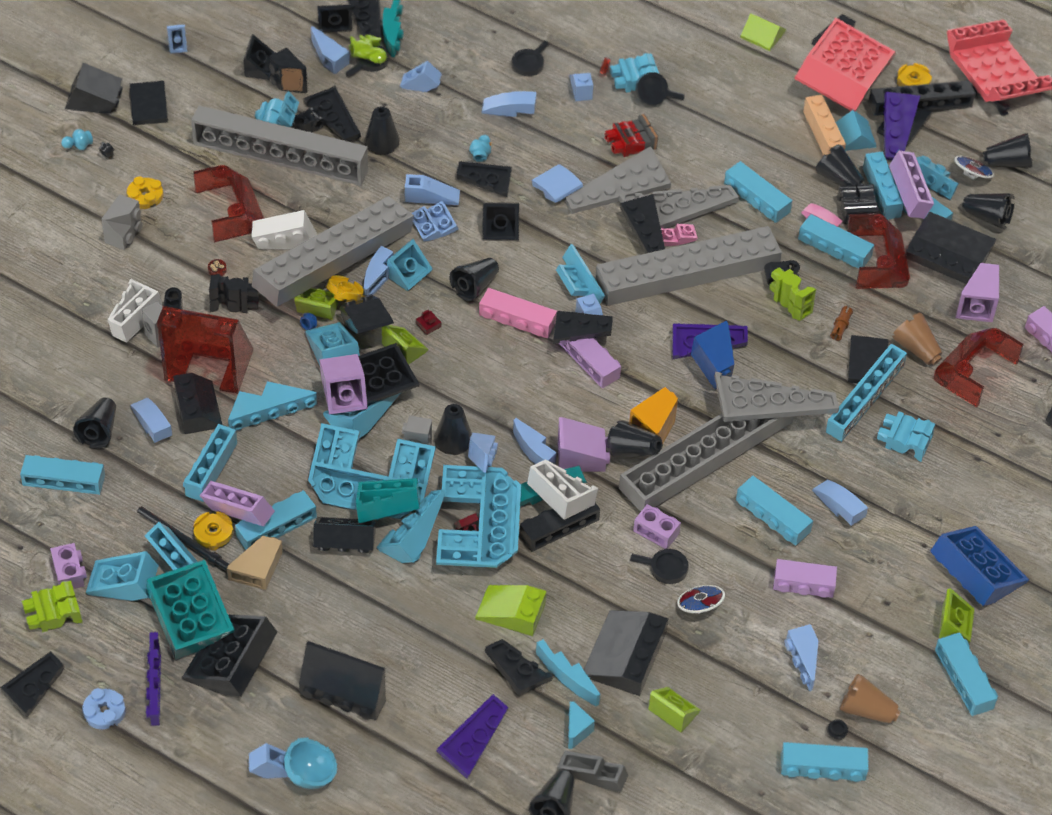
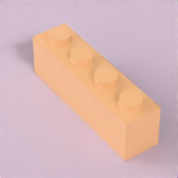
M823 95L806 97L803 113L823 155L827 156L831 153L829 150L838 144L845 149L846 143Z

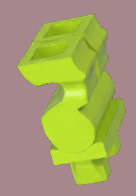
M779 267L771 273V277L775 280L770 284V290L774 293L773 300L777 303L780 301L783 307L788 308V312L791 313L793 319L801 321L813 313L816 289L806 287L800 290L801 278L793 274L794 272L791 269L785 272Z
M62 581L58 586L53 585L52 589L46 588L39 592L33 591L31 592L32 598L22 601L25 614L37 612V614L26 617L29 630L41 627L43 633L48 631V629L60 628L67 617H71L74 623H83L71 581Z

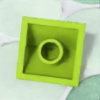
M750 13L740 38L770 51L784 35L786 29Z
M312 287L296 296L294 302L299 313H311L317 317L333 320L339 300H336L334 298L335 294L330 291Z
M392 325L382 327V345L386 347L397 343L408 364H411L429 350L404 327Z
M951 588L947 589L943 602L939 638L960 632L962 637L969 643L971 642L974 608Z
M669 687L652 690L650 694L648 710L679 732H682L701 711V709Z

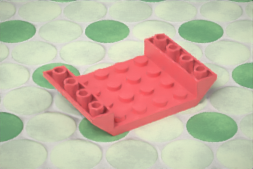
M835 18L807 55L794 79L846 109L856 111L885 66L889 65L893 60L896 52Z
M1004 19L948 30L947 37L951 58L986 102L1001 101L1052 90V78L1049 75L1037 77L1008 41L1013 30Z

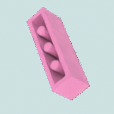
M491 288L487 289L479 303L480 316L533 333L537 336L548 338L556 323V310Z

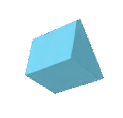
M850 111L836 122L846 143L845 151L876 148L868 120L856 111Z
M414 239L387 260L389 279L406 291L410 290L433 270Z

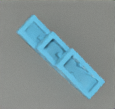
M544 639L536 642V655L547 669L576 695L592 705L598 706L600 693L581 665L578 663L571 666L561 651L553 654Z

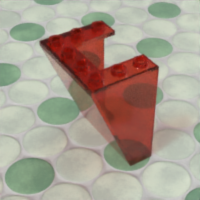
M163 306L157 320L164 380L174 382L173 376L186 374L193 355L229 361L219 389L220 391L238 394L253 353V347L238 319Z

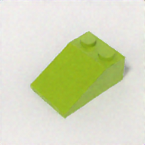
M488 585L475 619L533 636L546 605V591L528 585Z

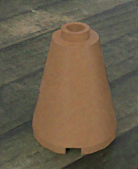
M917 313L912 316L913 320L904 321L894 331L892 337L926 364L935 365L942 359V351L924 315Z
M857 674L848 688L847 695L843 698L840 710L844 713L888 724L892 721L896 722L901 712L898 710L899 705L863 675Z

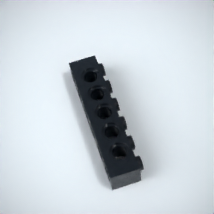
M969 80L877 88L870 90L868 104L874 116L884 115V95L886 92L920 95L916 111L965 108L973 106L976 93Z

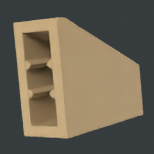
M262 536L228 565V580L266 590L283 552L282 541L274 537Z

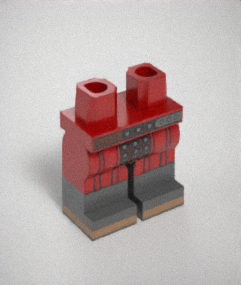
M642 114L638 115L636 120L613 123V128L605 131L604 138L607 142L615 141L611 143V149L614 154L622 153L624 157H627L629 154L640 153L650 146L653 150L657 149L659 136L653 126H651L647 116Z

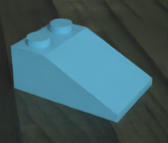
M341 322L305 331V335L319 365V359L354 354L360 356L358 342Z
M147 551L96 560L86 594L130 601L149 598L147 579L156 576L159 565Z

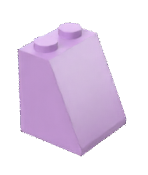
M980 263L961 293L956 319L993 322L999 301V265Z
M358 354L319 359L329 415L368 409L365 376Z
M559 417L557 440L559 467L567 469L580 466L582 472H605L606 464H610V453L606 452L608 437H605V429Z

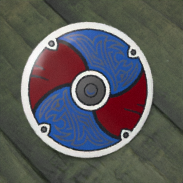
M966 156L955 157L956 164L964 169L963 174L975 181L977 177H994V172L985 164Z
M714 585L697 586L685 591L678 598L677 604L684 612L699 614L719 606L725 599V592L722 588Z

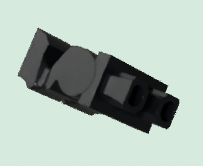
M873 184L857 185V188L855 185L839 186L837 199L841 201V214L844 218V224H848L850 229L859 228L860 223H865L867 228H875L878 207L875 201Z
M220 274L211 275L209 285L210 312L219 310L220 303H225L229 312L242 311V313H248V308L258 309V291L252 287V283H249V278L243 277V280L241 278L229 279L228 276L223 277Z

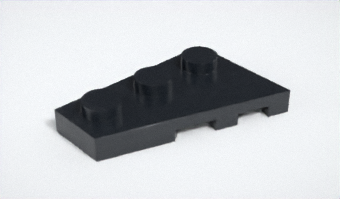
M503 639L485 647V653L518 695L553 680V674L541 670L538 667L539 664L527 660L522 656V652Z
M50 651L1 686V692L27 718L64 670V664Z

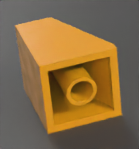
M666 387L662 388L630 410L629 422L660 436L662 443H664L675 423L678 403L677 396Z

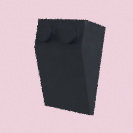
M373 294L362 296V300L355 301V299L345 301V305L339 306L345 328L357 334L394 324L392 317L380 298L373 296Z

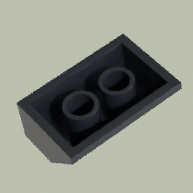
M195 373L173 376L184 434L216 429L218 424L222 425L213 381Z
M317 517L314 522L313 547H318L320 551L338 548L339 552H349L350 549H358L359 553H369L375 546L377 520L359 523L358 519Z

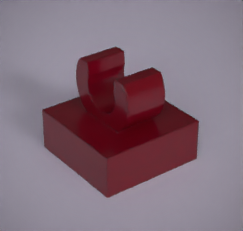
M429 309L422 312V316L416 318L417 326L426 335L442 327V322Z
M474 513L454 522L456 530L462 528L463 531H468V527H471L473 531H479L478 526L474 523L479 518Z

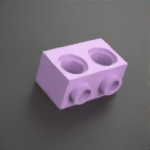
M647 504L634 520L633 531L662 548L668 549L680 533L681 522L674 517L664 514L658 508Z
M75 543L50 548L58 584L60 585L62 581H71L73 589L84 587L83 578H87L85 567H80L79 562H83L80 550L76 551Z

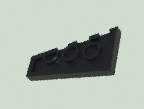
M348 0V3L352 4V12L362 36L372 35L381 38L382 41L380 0Z
M336 86L303 98L304 103L309 108H314L317 111V115L325 119V124L341 140L351 142L362 138Z
M654 194L621 202L620 209L644 253L664 250L665 245Z

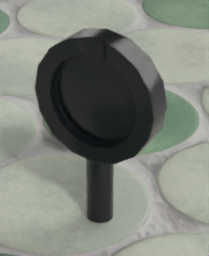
M544 40L535 50L522 49L514 53L512 57L513 70L522 76L530 77L542 72L544 57L541 53L548 47V41Z
M378 46L387 54V59L383 63L356 58L357 65L346 71V76L350 78L362 69L369 72H377L384 69L389 62L388 51L384 47Z
M657 72L643 74L638 78L635 87L637 98L646 105H657L666 96L682 101L685 97L683 93L668 90L666 79Z
M675 549L660 550L654 554L653 558L633 553L631 555L630 561L651 566L653 577L664 584L679 583L685 579L688 573V560L686 556Z

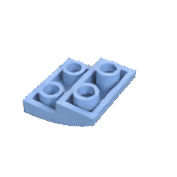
M560 164L531 180L534 187L544 192L545 198L555 203L583 187V183Z
M443 201L429 209L423 206L411 213L414 215L413 223L424 242L444 237L459 230Z

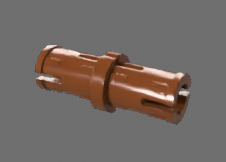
M848 306L842 307L839 317L835 319V326L830 334L833 340L836 334H838L836 341L842 339L844 331L849 326V319L853 314L852 308L849 307L846 313Z

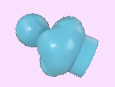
M76 129L73 132L72 138L69 136L64 137L61 144L67 149L74 145L79 150H85L88 145L93 143V137L89 130Z
M481 135L479 140L475 139L471 142L469 150L475 161H486L487 156L491 153L489 136Z

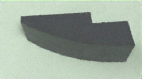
M564 751L557 767L558 770L569 771L574 778L617 792L622 791L628 777L624 765L605 762L603 757L570 751Z

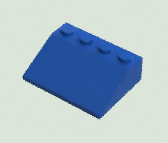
M977 526L941 534L930 550L935 559L942 563L948 572L982 606L999 601L1029 581Z

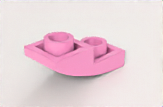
M812 203L801 212L806 219L812 214L837 227L843 222L832 212Z
M676 224L675 229L661 228L665 246L687 244L696 241L698 238L692 224Z

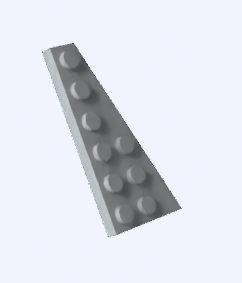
M650 146L566 196L565 203L571 214L619 202V195L621 194L635 196V193L646 195L654 191L671 188V182Z
M731 185L711 186L704 190L691 188L690 191L677 189L654 191L652 193L654 194L661 228H668L739 201V196ZM635 193V196L621 194L619 195V201L625 202L647 195H642V193Z
M715 372L714 375L724 422L838 413L839 411L836 394L833 392L811 389L810 391L799 389V386L792 385V388L781 386L782 383L754 378L750 380L740 379L737 375H732V377L723 376L720 372Z

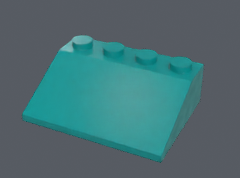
M205 560L147 579V592L175 660L194 654L234 632L230 618Z

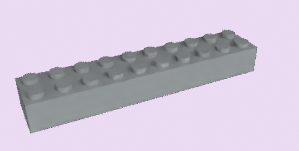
M198 106L191 119L193 144L359 186L362 185L368 173V146L204 106Z
M388 196L254 269L252 287L278 307L376 252L381 245L385 247L410 233L414 215Z
M766 226L597 264L595 279L605 294L604 300L607 306L763 271L767 263L780 262L782 252L770 227Z
M721 413L660 450L658 454L650 456L620 475L619 489L640 512L647 504L656 507L793 422L794 416L724 422Z

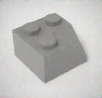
M121 194L115 199L101 219L106 244L125 250L128 244L132 243L134 236L143 226L138 200Z

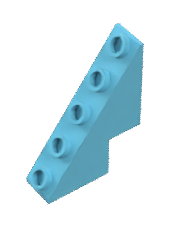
M268 381L262 396L239 391L228 418L229 428L237 431L270 419L295 413L299 410L312 408L317 405V392Z

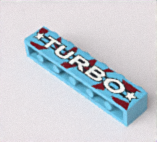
M891 343L841 403L838 413H833L828 419L826 433L842 442L904 367L907 352Z

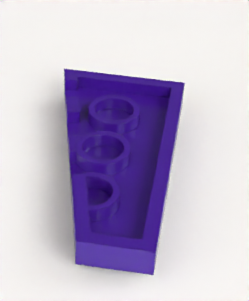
M894 92L885 93L884 157L886 160H893L898 150L905 151L920 95Z
M673 323L672 360L691 356L694 337L717 325ZM729 325L732 349L747 346L748 326Z
M150 632V652H147V662L150 664V669L147 670V682H150V687L146 688L147 700H150V705H146V718H150L151 726H160L161 649L158 632Z
M492 694L437 748L436 752L468 779L509 707Z

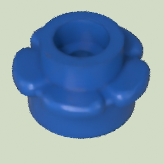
M304 313L303 317L300 318V324L305 330L314 329L317 326V318L311 313Z

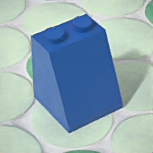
M727 321L695 336L692 345L691 356L714 389H717L714 377L715 372H720L723 376L732 377L735 365Z

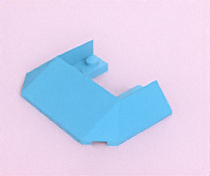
M321 423L308 481L323 504L357 510L356 498L359 482L418 478L420 502L424 499L436 446L397 439L388 477L352 469L360 431ZM408 511V512H404V513H400V514H396V515H392V516H387V517H391V518H395V519H401L402 517H404L405 515H407L408 513H410V512H412V511Z
M443 465L442 489L446 491L443 501L480 503L479 531L439 529L436 565L497 568L518 552L521 484L510 478L508 472L503 468L488 467L485 473L476 466Z

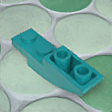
M393 0L391 8L384 7L383 39L386 49L392 58H395L396 52L400 51V39H403L404 29H401L399 16L403 14L404 7L401 5V0Z

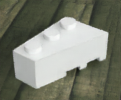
M305 210L255 220L252 225V239L258 249H292L317 235Z
M130 279L129 287L126 291H123L120 303L116 304L108 318L112 336L127 343L144 326L142 309L157 301L162 305L159 292Z
M546 459L530 466L527 484L564 520L595 505L597 487H589L582 483L581 478L569 476L566 474V470Z

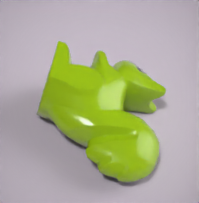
M359 35L360 40L356 41L354 37H350L351 43L348 48L352 58L367 59L375 63L386 61V52L378 48L381 38L372 35H366L365 37Z

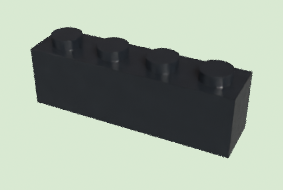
M595 502L594 506L565 520L554 509L546 510L520 523L519 535L530 551L533 552L599 521L600 508Z

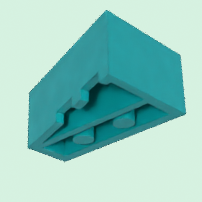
M418 478L365 481L358 484L356 508L359 523L416 510L420 507Z

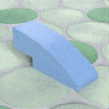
M517 91L490 96L484 99L482 114L517 117V112L534 114L537 92Z
M382 245L372 257L366 270L364 296L374 295L389 279L387 260L393 256V251Z
M149 398L130 405L147 434L149 433L154 443L172 436L171 425L160 409Z
M515 418L513 420V433L526 456L534 464L545 459L556 464L557 452L546 446V437Z
M826 480L813 488L812 491L837 517L841 515L850 525L866 517L868 507L841 485Z

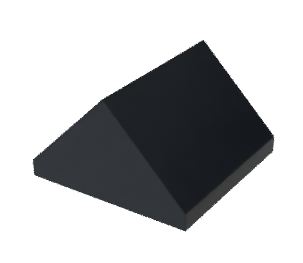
M254 34L250 37L243 59L244 76L270 80L269 56L276 52Z

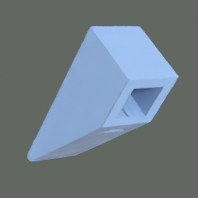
M313 26L311 27V40L322 65L326 69L336 74L350 64L349 51L345 47L330 39L322 31L317 30Z
M406 174L405 202L437 204L443 201L445 205H459L460 190L425 175Z
M472 433L470 437L468 457L485 473L489 466L492 467L495 454H497L498 443L495 442V436Z
M811 624L788 630L785 647L793 656L794 666L800 670L802 683L807 685L809 691H812L815 681L818 638Z

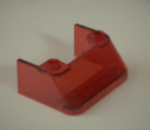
M225 165L193 171L196 194L231 186L237 203L228 207V217L211 220L214 243L252 234L253 221L264 219L249 179Z
M881 214L850 215L847 232L855 236H882L886 255L878 257L877 267H859L856 289L906 287L909 284L910 274L901 232Z
M998 328L970 333L935 369L934 380L975 407H978L984 386L970 378L973 373L970 361L986 346L1017 365L1024 344Z

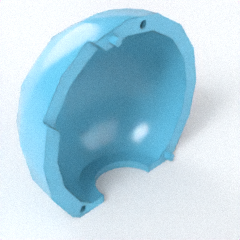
M299 738L290 744L285 753L284 764L288 777L294 784L304 789H320L331 782L337 773V762L331 749L317 741Z

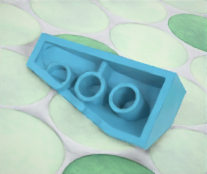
M401 393L368 404V409L330 415L327 410L323 412V415L333 426L360 431V439L371 430Z
M444 489L431 491L420 502L419 509H416V512L408 517L405 516L401 520L403 524L396 531L392 529L376 548L401 563L417 561L427 544L446 491Z

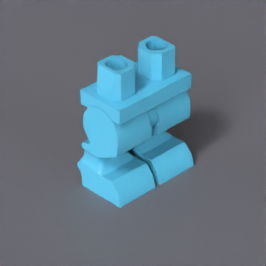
M644 53L642 56H636L635 59L627 58L624 60L622 58L619 59L618 65L610 66L611 77H617L614 78L615 88H625L626 93L631 92V90L635 91L637 80L643 74L648 72L659 73L652 53Z
M288 91L283 101L274 98L269 103L263 102L261 108L255 112V118L291 127L299 101Z
M898 412L897 416L886 414L883 426L891 429L888 430L880 427L877 439L886 442L885 448L890 450L892 448L901 454L909 449H914V457L922 462L933 437L935 423L930 420L923 421L920 418L916 420L912 416L904 415L902 412Z

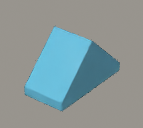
M570 702L568 749H573L594 732L595 720L575 702Z

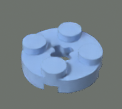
M96 688L83 703L84 717L87 723L96 729H108L109 726L115 723L117 725L125 716L126 709L123 696L114 690ZM107 706L109 710L101 712L100 707Z

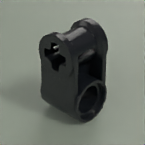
M309 108L295 115L291 128L312 133L320 130L325 125V119L319 117L314 108Z
M795 260L767 263L764 266L767 284L770 286L775 281L771 277V273L779 267L786 272L790 269L791 265L793 274L799 277L800 264Z
M171 287L165 291L163 308L170 314L171 321L182 323V293L180 289Z

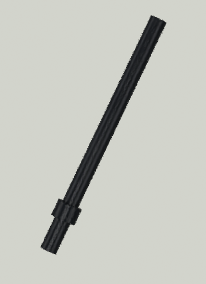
M143 506L138 508L137 513L155 525L160 522L169 527L181 542L207 558L208 562L212 565L219 566L227 571L229 563L223 560L221 555L216 552L212 553Z

